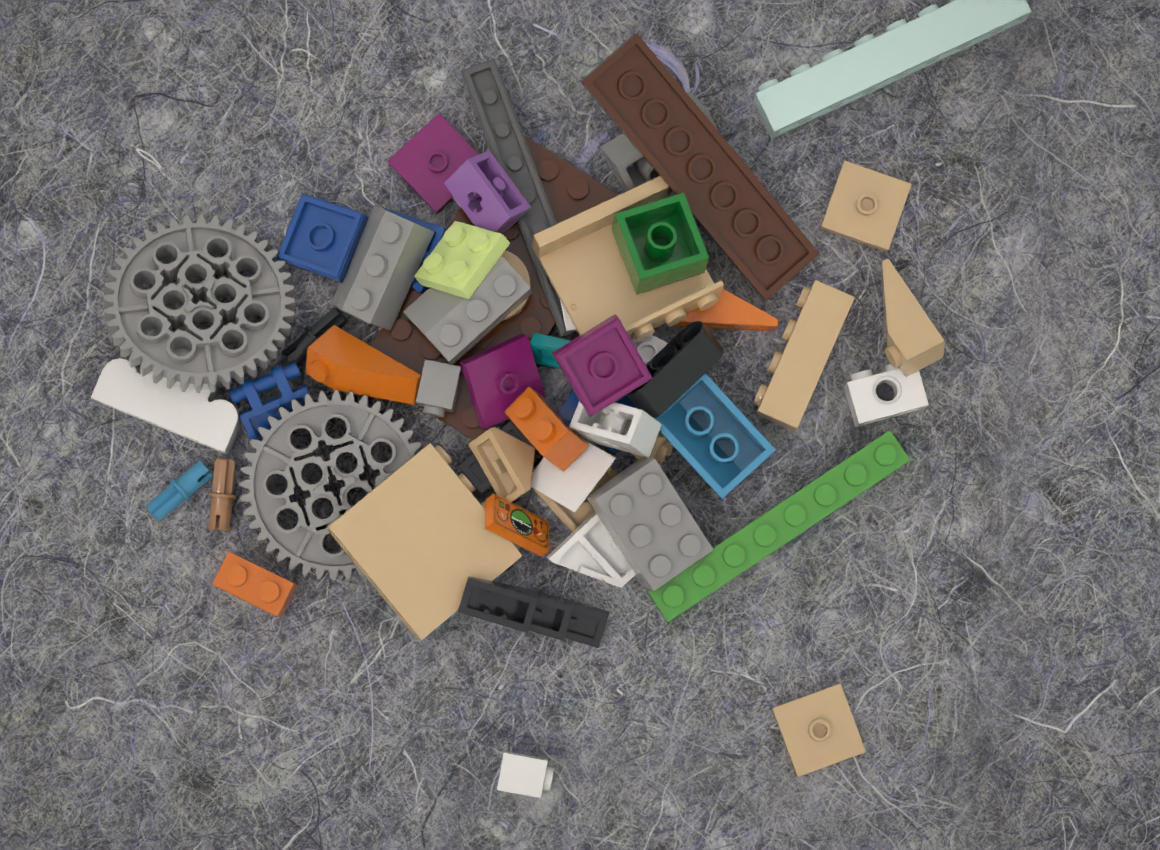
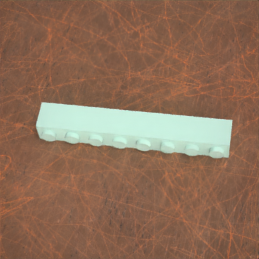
M950 0L951 3L938 8L937 4L931 5L918 13L919 18L906 23L905 19L896 21L886 28V33L876 38L873 34L866 35L854 43V48L846 52L837 49L822 57L823 62L816 66L810 67L809 64H804L790 72L791 77L781 82H778L777 79L765 82L758 87L759 92L755 94L753 102L771 139L1026 21L1032 12L1027 1Z

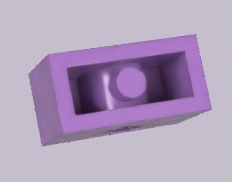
M490 150L467 159L444 183L455 201L461 206L476 227L502 234L508 231L531 209L529 203Z

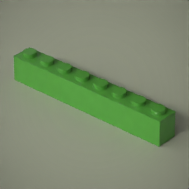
M889 430L715 546L713 551L655 591L649 590L647 592L648 596L666 623H668L910 461V458L891 430Z

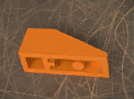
M723 289L720 298H718L719 301L714 306L703 311L697 308L688 312L684 320L673 325L686 327L693 322L702 321L706 328L776 331L778 319Z
M333 325L307 348L306 374L329 388L349 393L351 391L357 395H367L368 397L414 405L416 403L421 381L420 374L339 327Z

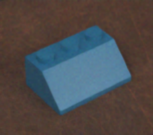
M706 373L662 415L655 418V420L662 424L660 428L661 434L721 499L728 495L776 451Z

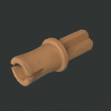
M217 458L215 460L212 492H208V496H211V506L207 529L231 531L232 501L237 497V495L233 494L236 461L233 459Z

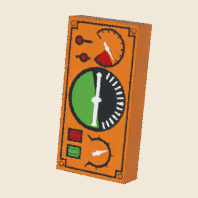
M494 493L485 499V529L539 556L549 552V521Z

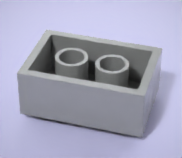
M642 457L587 496L590 505L642 585L652 591H655L713 551L712 546L655 458Z

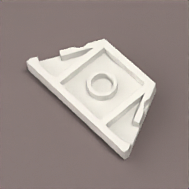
M596 512L591 514L547 556L548 560L552 563L620 588L636 575Z

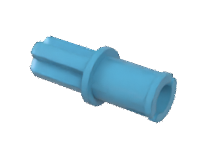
M198 460L196 464L175 481L173 479L169 480L172 484L147 503V510L156 520H162L185 500L190 502L189 497L209 480H212L213 475Z

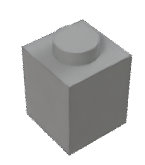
M425 359L416 399L417 405L424 407L423 413L437 417H444L445 412L454 413L462 376V368L460 366Z

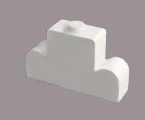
M180 348L173 353L177 356H185L190 351ZM121 358L113 359L105 365L91 396L93 400L226 455H230L242 425L239 410L227 400H214L221 382H217L215 392L210 390L208 384H203L200 393L196 392L194 384H189L187 390L182 392L180 382L178 381L169 389L167 388V378L163 377L157 384L153 383V371L143 377L138 367L131 368L129 361Z

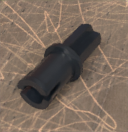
M332 308L310 329L306 326L304 328L305 332L294 343L283 350L282 354L291 364L296 362L299 368L307 360V348L333 325L341 329L347 323L346 317L339 309Z

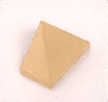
M496 427L490 428L468 444L498 496L513 502L530 491L535 453L534 447Z

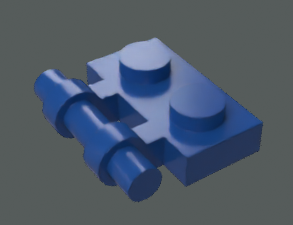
M296 362L283 368L281 365L271 369V373L255 380L248 378L244 380V384L229 391L234 404L248 399L251 408L239 412L240 419L250 440H263L258 428H272L267 419L269 416L279 420L282 419L279 412L281 406L292 412L291 401L294 399L302 406H305V395L310 394L306 384L292 390L288 382L301 375ZM278 386L281 395L262 403L259 393Z

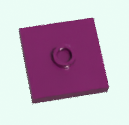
M439 113L387 162L418 196L438 214L454 199L444 183L467 159L479 154Z
M615 314L552 353L581 405L590 417L653 379L622 322Z
M521 333L460 361L479 426L483 429H488L509 419L504 411L529 386L546 398L527 335Z

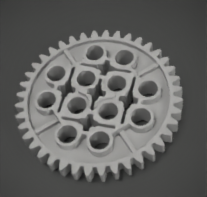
M185 215L183 225H178L174 218H170V228L168 229L161 223H156V234L147 229L144 230V242L134 237L132 239L134 250L124 247L122 249L124 259L115 258L116 270H109L108 275L111 282L105 283V293L108 295L103 296L104 307L107 308L104 310L105 320L109 321L107 323V331L113 334V345H121L119 348L120 356H130L129 366L131 368L141 364L140 373L143 377L153 371V383L156 384L163 377L167 378V388L169 389L178 381L180 382L182 392L187 390L189 384H194L197 393L201 392L203 384H208L210 390L215 392L217 382H221L226 389H230L231 378H234L240 384H244L245 372L255 378L257 376L256 365L267 369V357L273 359L278 357V349L276 347H285L284 336H290L291 325L289 323L294 322V312L291 311L295 309V299L291 298L294 296V286L289 285L291 283V274L284 272L285 261H277L276 259L278 251L276 249L268 251L269 241L267 239L257 243L258 232L256 231L246 236L244 224L233 230L231 219H228L223 226H220L218 217L214 216L210 224H206L203 215H199L196 223H192L189 216ZM215 251H221L226 255L218 258L210 254ZM165 257L175 260L170 264L159 262V260ZM249 270L255 274L251 277H243L239 273ZM215 275L221 278L217 280L215 279ZM192 277L204 279L203 282L198 284L191 283L188 280ZM164 282L169 283V285L164 287ZM142 283H149L153 285V287L148 290H141L137 288V286ZM222 296H229L233 301L221 303L217 299ZM170 303H179L182 305L181 308L176 310H171L166 306ZM259 316L263 320L258 323H251L247 318ZM236 318V324L230 322ZM223 321L227 322L228 324L226 326H223ZM201 322H207L212 325L205 330L195 327V325ZM183 326L184 331L180 330L179 328ZM171 327L177 330L175 332H172ZM148 329H157L160 331V333L156 336H147L144 334V332ZM229 342H237L241 347L234 350L228 349L224 345ZM180 348L190 351L185 356H177L173 352Z
M339 390L334 391L332 400H328L325 391H320L318 402H315L310 394H306L305 406H302L296 399L291 401L292 412L281 406L279 412L282 419L279 420L269 416L267 419L272 428H258L263 440L251 439L250 443L257 451L256 453L246 452L244 454L252 462V465L241 467L240 470L250 475V479L239 482V486L249 488L250 492L241 496L240 500L251 502L252 506L243 513L244 515H255L256 519L251 522L249 528L260 527L262 529L256 538L257 541L267 538L270 540L265 550L267 553L277 548L280 552L276 561L280 562L287 556L291 558L289 563L290 570L301 563L303 564L302 575L306 576L311 568H316V577L321 579L325 570H329L332 580H336L339 570H342L348 580L351 578L352 569L356 568L362 577L364 574L343 549L338 552H332L326 548L324 539L329 532L325 527L321 529L317 527L331 523L341 516V510L348 511L353 506L348 500V493L352 488L361 487L366 490L367 494L373 490L369 480H362L360 474L365 471L366 465L361 445L363 446L368 464H370L372 469H379L380 475L375 478L376 483L374 485L376 488L415 455L414 452L422 444L421 442L410 443L408 441L414 433L413 429L404 432L400 430L405 421L404 418L395 422L391 421L394 412L392 408L384 414L380 413L382 402L379 400L372 407H369L367 395H364L359 403L355 402V395L351 391L345 400H342ZM334 417L341 418L347 425L346 433L341 438H334L327 431V424ZM304 428L310 432L312 441L309 447L301 449L294 445L292 436L296 429ZM320 440H324L326 445L333 444V446L348 441L354 442L336 448L335 451L330 453V460L325 461L323 455H313L300 460L296 459V457L312 453L320 447ZM383 441L391 446L392 457L390 460L380 462L373 457L372 448L375 443ZM349 452L355 455L358 463L357 468L348 473L342 471L337 462L340 454ZM315 463L321 467L323 475L319 482L310 483L304 478L303 469L306 464ZM291 467H293L298 486L303 491L309 490L310 496L305 499V509L310 524L308 523L303 505L301 506L299 500L293 501L291 499V495L296 492L295 486H297ZM278 473L286 478L288 486L284 493L277 494L270 490L268 481L272 474ZM332 474L335 475L337 480H344L345 485L340 489L341 494L339 495L342 504H340L339 497L335 491L327 490L326 484L331 481L330 476ZM327 498L332 502L333 513L329 517L323 518L315 513L313 505L316 499ZM283 509H293L297 513L298 524L295 527L287 528L280 523L279 514Z

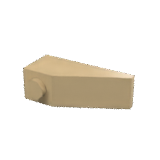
M887 258L882 261L881 273L887 343L885 354L890 364L894 368L899 366L905 377L942 359L945 341L891 261Z

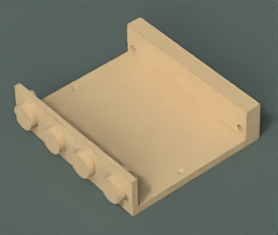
M660 176L533 235L532 249L579 335H582L615 314L619 317L631 340L635 339L638 342L651 336L655 332V328L665 323L668 326H673L687 317L686 313L697 308L700 311L709 309L719 301L718 298L721 296L724 284L722 280L714 284L707 269L703 274L636 295L612 232L613 221L616 213L666 198L669 186Z
M431 443L426 444L421 451L343 515L325 527L415 638L421 641L458 611L468 576L493 581L522 557L521 553L517 550L520 547L519 545L485 529V501L481 504L472 495V492L475 490L472 483L462 473L457 476L449 466L452 462L449 455L441 446L437 445L434 448Z

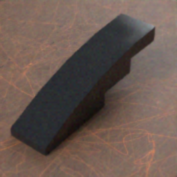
M468 576L458 609L459 613L528 633L532 631L563 641L566 638L599 648L609 616V611L586 604Z

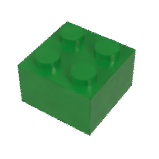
M684 193L615 214L612 232L636 295L705 273L709 256Z

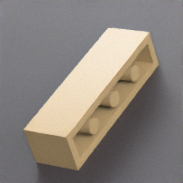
M817 280L814 281L811 289L804 286L796 303L797 307L802 308L797 321L789 319L781 337L787 340L786 346L782 354L775 351L767 371L773 373L768 386L760 385L753 404L759 406L755 415L793 432L798 429L854 301V296Z

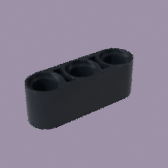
M702 321L693 322L680 331L646 364L653 379L631 391L626 396L637 409L644 410L655 419L662 415L718 362L724 353V349Z

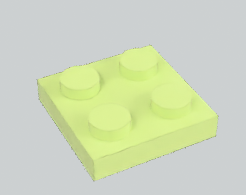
M454 221L431 254L424 260L414 277L423 286L469 300L510 242L501 233Z

